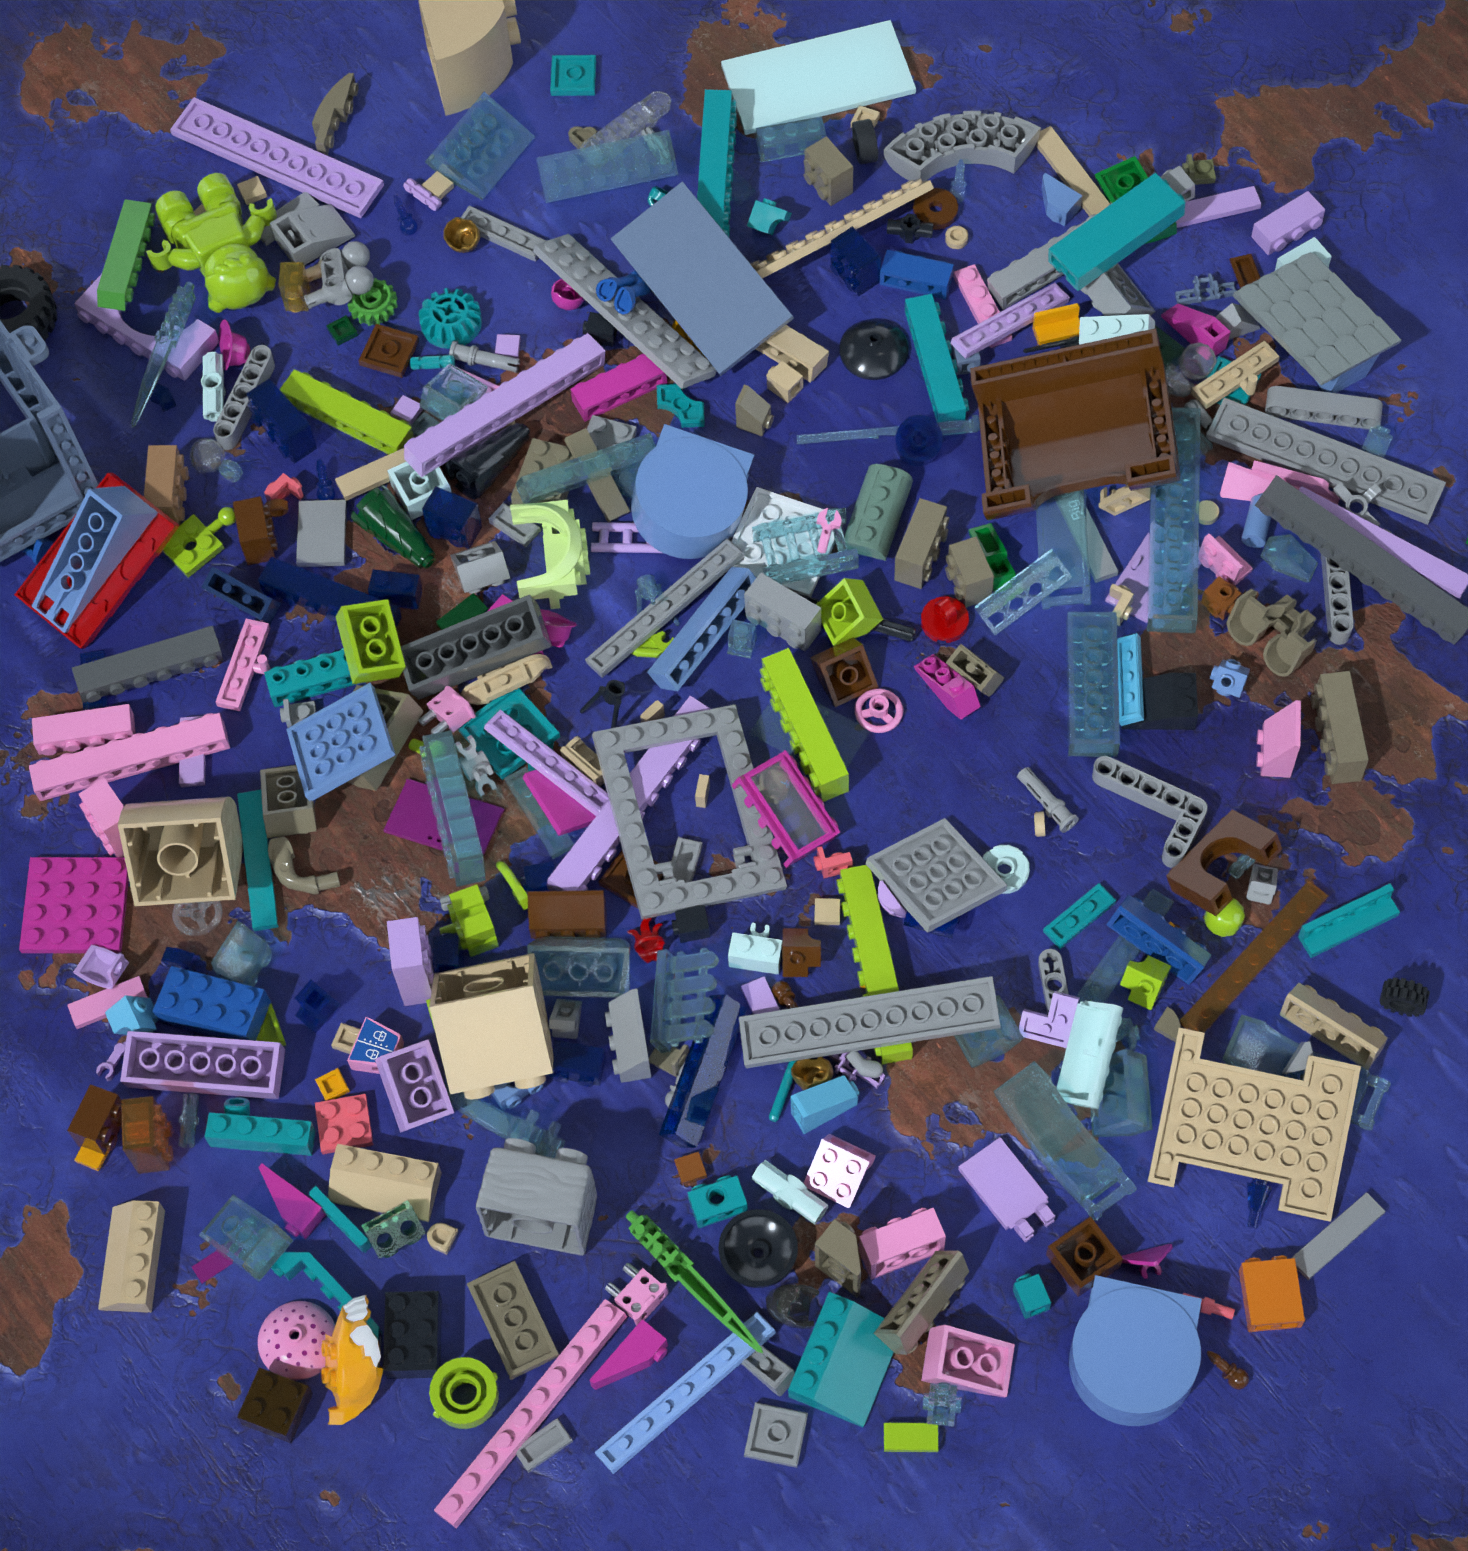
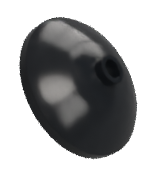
M867 319L855 323L845 331L840 341L839 354L843 365L855 376L867 380H881L896 374L904 366L908 357V341L901 329L893 323L881 319Z
M762 1209L745 1211L731 1219L723 1229L719 1240V1257L726 1273L736 1282L752 1288L769 1287L782 1281L793 1269L798 1255L797 1237L791 1225L780 1215ZM761 1250L764 1254L761 1257H756L754 1252Z

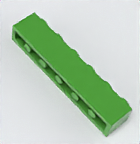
M124 200L97 288L98 307L125 311L127 303L132 302V287H136L138 280L137 271L140 272L142 268L141 256L145 257L147 243L145 242L150 241V226L154 227L155 213H152V203Z

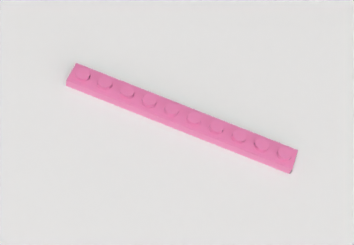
M606 1299L600 1304L434 1509L436 1514L457 1529L515 1457L522 1444L532 1436L624 1322L627 1316L622 1310Z

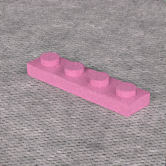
M975 264L954 271L953 277L978 324L1000 313ZM1012 334L990 345V348L1012 341Z

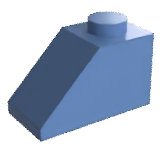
M1047 173L1043 175L1041 190L1046 215L1053 222L1060 223L1065 227L1081 209L1082 195Z

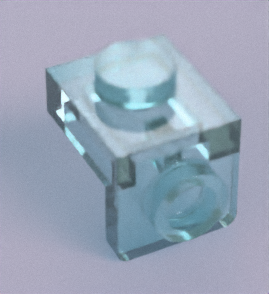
M1377 425L1376 429L1370 428L1361 450L1385 458L1390 443L1394 436L1389 435L1391 430Z

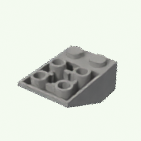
M331 204L288 212L270 223L275 241L297 269L320 257L325 251L335 248L355 237V234Z

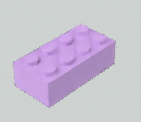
M418 917L387 921L391 967L404 1006L426 1003V1000L431 999L434 969H436L434 954H432L431 945H429L428 935H426L425 925L420 926Z

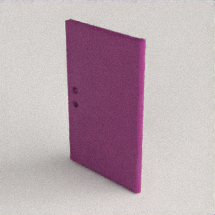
M407 778L384 828V833L481 863L505 809Z

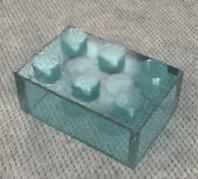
M234 1194L199 1234L216 1252L258 1282L293 1242V1239L276 1223Z

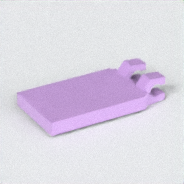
M1001 1138L995 1140L958 1167L960 1173L1005 1230L1014 1228L1025 1243L1034 1237V1230L1025 1220L1033 1213H1035L1046 1228L1055 1222V1215L1046 1205L1049 1203L1048 1196Z

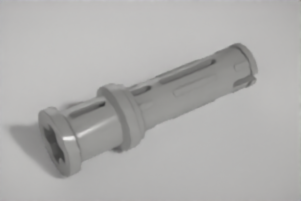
M453 341L450 347L449 355H453L455 360L467 362L470 366L477 363L518 373L519 367L510 364L520 365L519 358L516 359L481 351L476 345L469 347L458 344V341Z
M1029 767L1022 769L1018 773L1017 778L1046 809V815L1055 820L1060 826L1059 830L1062 833L1069 831L1076 825L1079 820L1078 816L1072 815L1065 807V802L1057 799Z

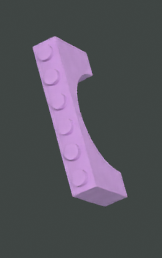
M101 275L74 303L78 311L77 315L83 322L92 323L101 333H108L117 343L129 346L135 354L145 356L154 366H161L172 377H179L184 381L203 361V356L207 352H211L219 343L216 330L199 319L184 330L165 336H151L133 330L122 320L121 310L98 307L97 288Z

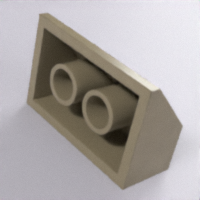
M834 1219L815 1243V1267L857 1298L860 1295L861 1268L855 1231L847 1223L842 1221L840 1224Z

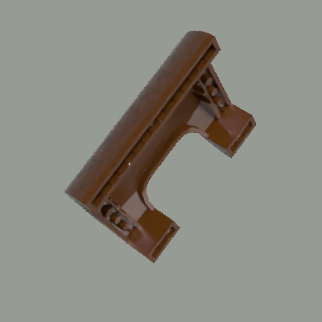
M1156 328L970 368L971 384L979 410L986 493L981 495L983 514L987 520L1036 511L1044 501L1054 496L1109 484H1125L1129 487L1130 491L1180 481V465L1173 413Z

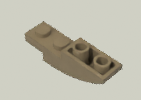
M348 73L331 88L320 103L312 121L314 134L317 137L315 141L317 151L324 155H328L329 148H333L334 132L338 130L339 123L346 122L348 115L352 114L353 98L357 96L359 90L354 73Z

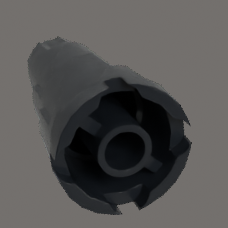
M514 423L451 458L446 464V470L450 480L455 477L458 480L455 487L470 499L480 498L496 481L495 478L510 465L509 462L529 441L530 431L528 427L523 423Z

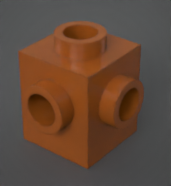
M1218 576L1203 591L1201 603L1207 607V610L1212 615L1224 620L1231 613L1237 598L1242 593L1239 592V589L1234 584L1228 583Z

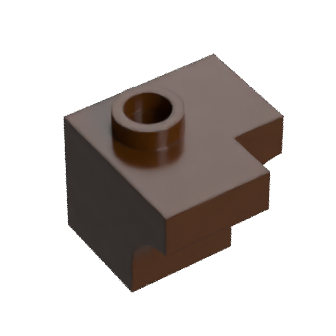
M783 928V977H808V967H821V940L812 939L808 935V928Z

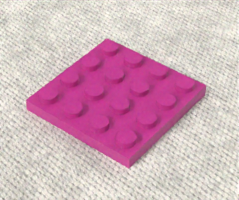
M30 857L19 947L20 952L86 953L91 945H95L116 954L121 953L129 882L125 858Z

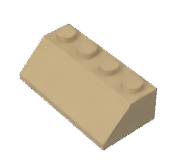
M1298 983L1286 996L1280 1012V1016L1366 1070L1370 1069L1388 1039L1380 1029L1363 1023L1359 1016L1354 1013H1347L1335 1001L1318 995L1317 991L1309 985Z
M337 1144L330 1168L328 1199L334 1204L429 1222L442 1172L438 1163Z
M133 1200L112 1208L99 1310L152 1313L165 1210L160 1202Z

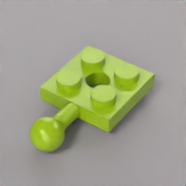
M230 507L222 508L218 513V519L207 527L193 514L179 526L162 550L187 578L225 549L223 544L213 534L223 525L230 526L236 522L234 509ZM189 542L197 543L194 549H185V546Z

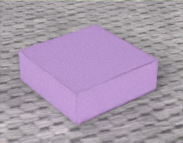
M497 334L495 354L519 358L520 335Z
M402 395L390 412L391 417L399 421L404 420L412 426L423 410V405Z

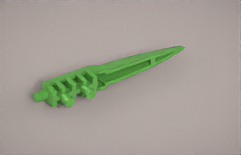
M633 1210L626 1215V1219L632 1224L628 1229L655 1259L661 1263L668 1275L675 1282L680 1281L704 1307L740 1339L757 1352L763 1353L762 1347L736 1314L692 1267L694 1263L647 1215L638 1216Z

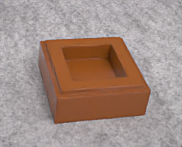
M699 1151L674 1159L682 1186L707 1178Z

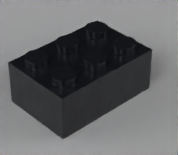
M439 1291L385 1292L383 1372L387 1379L433 1378L436 1371L441 1367L442 1298Z

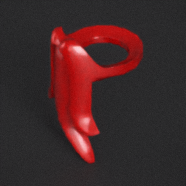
M652 918L643 919L641 922V935L635 930L627 931L628 934L635 937L634 949L647 964L651 961H659L665 944L664 939L658 934L662 924H656L651 933L649 923Z

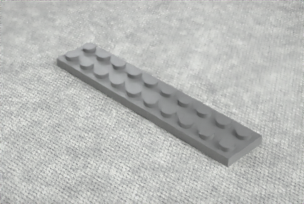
M570 234L535 245L533 252L681 389L716 375L717 371L711 363L639 297L635 298L636 302L633 310L623 315L615 309V297L607 302L601 301L596 294L597 284L601 280L616 276Z
M1227 398L1223 399L1206 434V439L1266 463L1325 479L1331 488H1335L1341 482L1352 495L1362 496L1371 486L1376 484L1382 491L1370 503L1427 525L1446 482Z
M993 976L739 1017L743 1058L746 1068L1001 1028Z

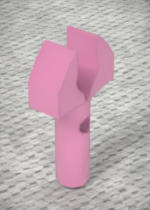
M828 508L818 514L816 524L822 527L817 548L819 553L824 554L827 552L832 530L840 529L842 519L837 510L834 520L830 524H827L826 520Z

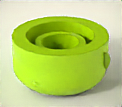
M468 1357L455 1358L443 1364L436 1371L430 1383V1401L435 1410L433 1416L458 1429H469L483 1424L493 1414L498 1403L497 1373H492L481 1361ZM462 1384H472L477 1388L475 1399L467 1405H460L452 1400L453 1391Z

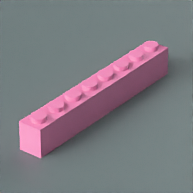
M209 713L199 719L184 720L177 725L159 727L155 731L145 734L137 733L127 739L112 740L98 747L90 746L83 751L73 754L65 753L51 760H40L36 764L29 765L34 792L38 799L43 801L89 788L103 778L108 783L173 765L183 759L202 754L205 756L230 749V744L220 713Z

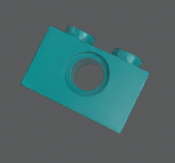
M723 1176L717 1179L716 1183L707 1186L706 1184H699L693 1187L692 1191L687 1192L698 1229L748 1211V1205L738 1176ZM715 1195L724 1198L720 1204H713L710 1199Z

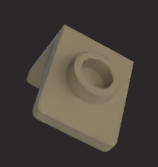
M660 1041L648 1058L649 1063L677 1077L683 1063L690 1058L689 1047L684 1044L679 1050L664 1041Z

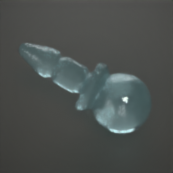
M962 159L958 161L955 180L951 181L952 187L949 191L957 199V202H962L967 197V190L965 188L967 182L964 181L965 166Z

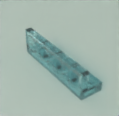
M1050 549L974 608L993 634L997 635L1073 576L1054 551ZM1056 566H1059L1065 574L1057 581L1048 580L1049 572ZM1043 583L1041 593L1038 595L1029 594L1031 585ZM1015 597L1024 598L1021 608L1018 610L1009 609L1010 602ZM995 612L1004 613L1003 621L996 627L988 619Z

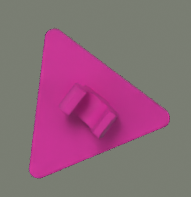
M1172 1244L1123 1255L1122 1263L1140 1265L1139 1272L1144 1279L1148 1278L1146 1270L1150 1266L1154 1267L1157 1275H1161L1159 1263L1172 1250Z

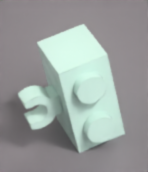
M756 923L751 924V935L732 932L728 954L729 967L779 975L783 954V940L768 938L770 934L769 925H765V930L762 933L755 931Z

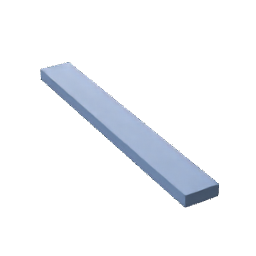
M758 1312L744 1323L759 1345H763L776 1333L775 1329ZM732 1333L595 1451L596 1456L614 1474L756 1350Z

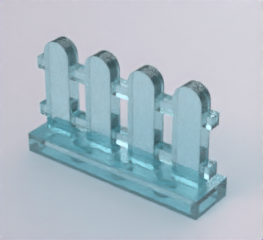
M700 948V953L685 955L683 951L677 952L676 957L667 949L657 951L650 1043L661 1053L671 1052V1046H679L681 1041L694 1040L695 1043H702L703 1038L710 1037L714 1032L713 1025L708 1021H704V1015L711 1014L716 1007L715 1002L706 997V992L716 988L717 980L711 974H707V971L718 964L719 958L707 948ZM699 970V976L684 978V972ZM697 993V999L682 1001V995ZM696 1016L695 1022L680 1024L681 1018Z

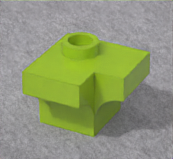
M1149 955L1143 962L1130 960L1120 983L1121 986L1131 990L1128 1000L1152 1010L1165 984L1171 965Z

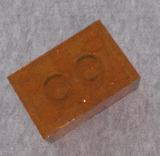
M153 1096L122 1099L123 1151L138 1174L170 1170L169 1162L173 1161L172 1146H169V1137H172L173 1130L171 1121H168L166 1113L162 1112L161 1104H157Z

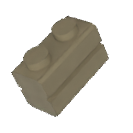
M962 644L957 647L946 662V664L989 697L1004 679L1001 674Z

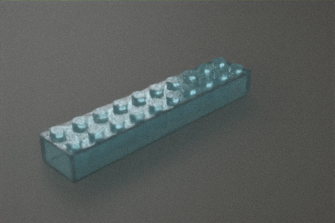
M1172 408L1180 465V481L1150 487L1147 632L1195 633L1198 616L1201 408Z

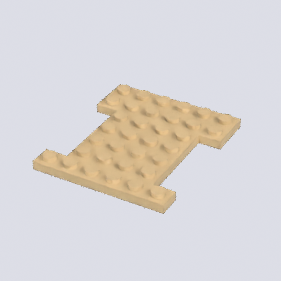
M1178 1028L1148 1182L1174 1188L1179 1162L1283 1184L1278 1211L1331 1222L1361 1066L1308 1055L1302 1081L1200 1059L1205 1033Z

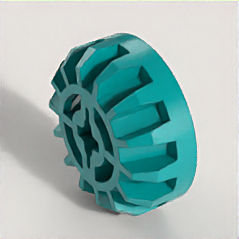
M444 288V293L438 295L435 291L431 293V299L427 298L422 302L423 308L419 310L420 327L424 337L431 344L440 348L450 349L453 341H458L460 345H467L478 335L482 326V317L479 303L474 301L472 294H463L462 289L459 288L455 292H450L449 288ZM445 300H451V301L444 302V303H442V304H437V303L442 302V301H445ZM459 300L464 305L465 310L459 309L455 301Z

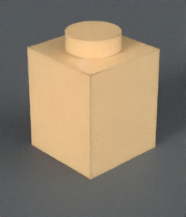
M783 361L777 366L771 367L766 375L767 388L787 403L803 389V375Z

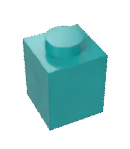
M1025 1274L1016 1279L1017 1282L1014 1283L1013 1292L1025 1319L1050 1310L1051 1301L1039 1274L1034 1276Z

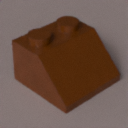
M851 638L810 657L817 678L834 707L859 697L866 691L878 688L864 646L855 638Z

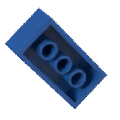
M171 966L152 1012L161 1024L216 1038L256 1041L271 1000L264 989Z

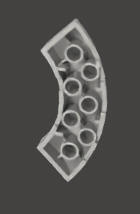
M963 111V114L952 116L948 113L933 117L932 121L924 124L920 122L909 132L901 133L884 149V156L889 166L909 181L918 179L927 181L940 171L963 164L991 165L1014 174L1035 147L1041 127L1018 117L1012 119L1001 116V113L994 112V114H981V111Z

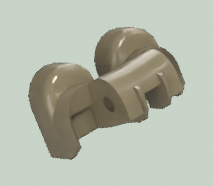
M1250 589L1237 598L1227 620L1228 631L1236 642L1244 646H1250L1265 634L1268 627H1274L1281 634H1277L1268 641L1263 653L1264 661L1267 667L1276 675L1282 677L1289 676L1300 667L1304 658L1310 655L1314 649L1317 640L1313 639L1308 643L1303 637L1312 628L1316 618L1308 609L1301 614L1296 611L1294 607L1297 601L1288 594L1274 605L1266 608L1255 599L1257 590Z

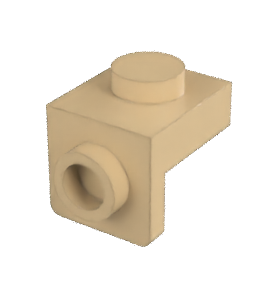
M1112 584L1109 595L1119 601L1111 614V622L1120 626L1123 619L1127 621L1133 611L1131 605L1134 594L1124 585L1117 586Z

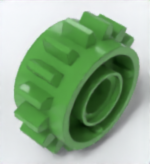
M374 278L371 290L362 295L354 294L347 305L352 318H358L360 324L365 323L368 326L380 325V323L389 321L388 318L395 314L394 308H398V299L392 285L387 286L385 280L380 281Z

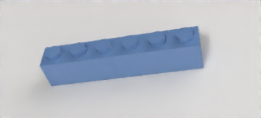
M731 567L648 670L647 673L661 689L678 691L745 607L744 593L756 579L749 568Z

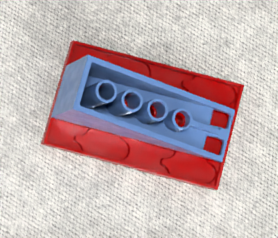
M113 472L107 473L96 488L88 489L77 514L14 595L77 647L84 649L93 642L107 620L114 615L132 587L142 578L156 556L160 555L180 525Z

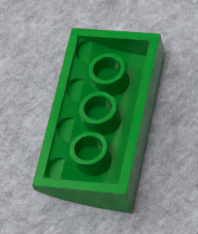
M1136 156L1095 174L1096 180L1110 203L1115 202L1149 178ZM1174 222L1145 244L1177 234V223Z

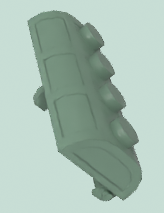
M872 464L868 467L840 550L886 561L913 483L909 473L882 464Z

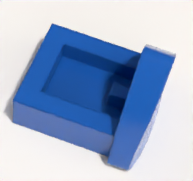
M44 537L21 551L29 556L37 565L54 542Z

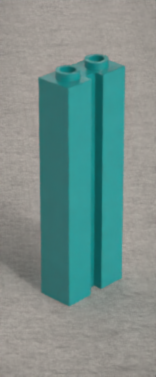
M1154 173L1048 249V262L1059 273L1062 272L1066 276V280L1079 291L1185 215V199L1180 193H1176L1170 187L1166 179H1161Z

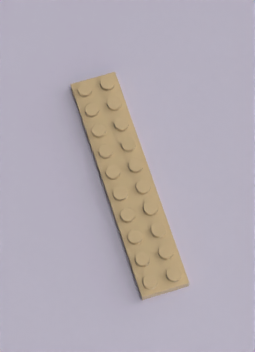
M910 180L901 185L902 189L891 190L883 194V199L872 200L863 205L864 209L846 213L843 215L845 219L831 221L824 225L825 230L812 231L805 235L806 239L799 242L798 240L786 245V250L774 251L766 256L767 260L755 261L751 263V266L761 278H764L934 189L930 180Z

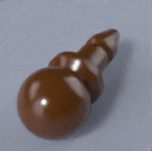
M778 981L772 986L771 992L780 1005L786 1006L788 1009L799 1007L794 1001L795 994L787 982Z
M1207 1351L1210 1361L1223 1372L1222 1377L1228 1379V1383L1232 1388L1240 1390L1248 1385L1249 1375L1244 1369L1237 1368L1235 1363L1229 1364L1215 1352Z

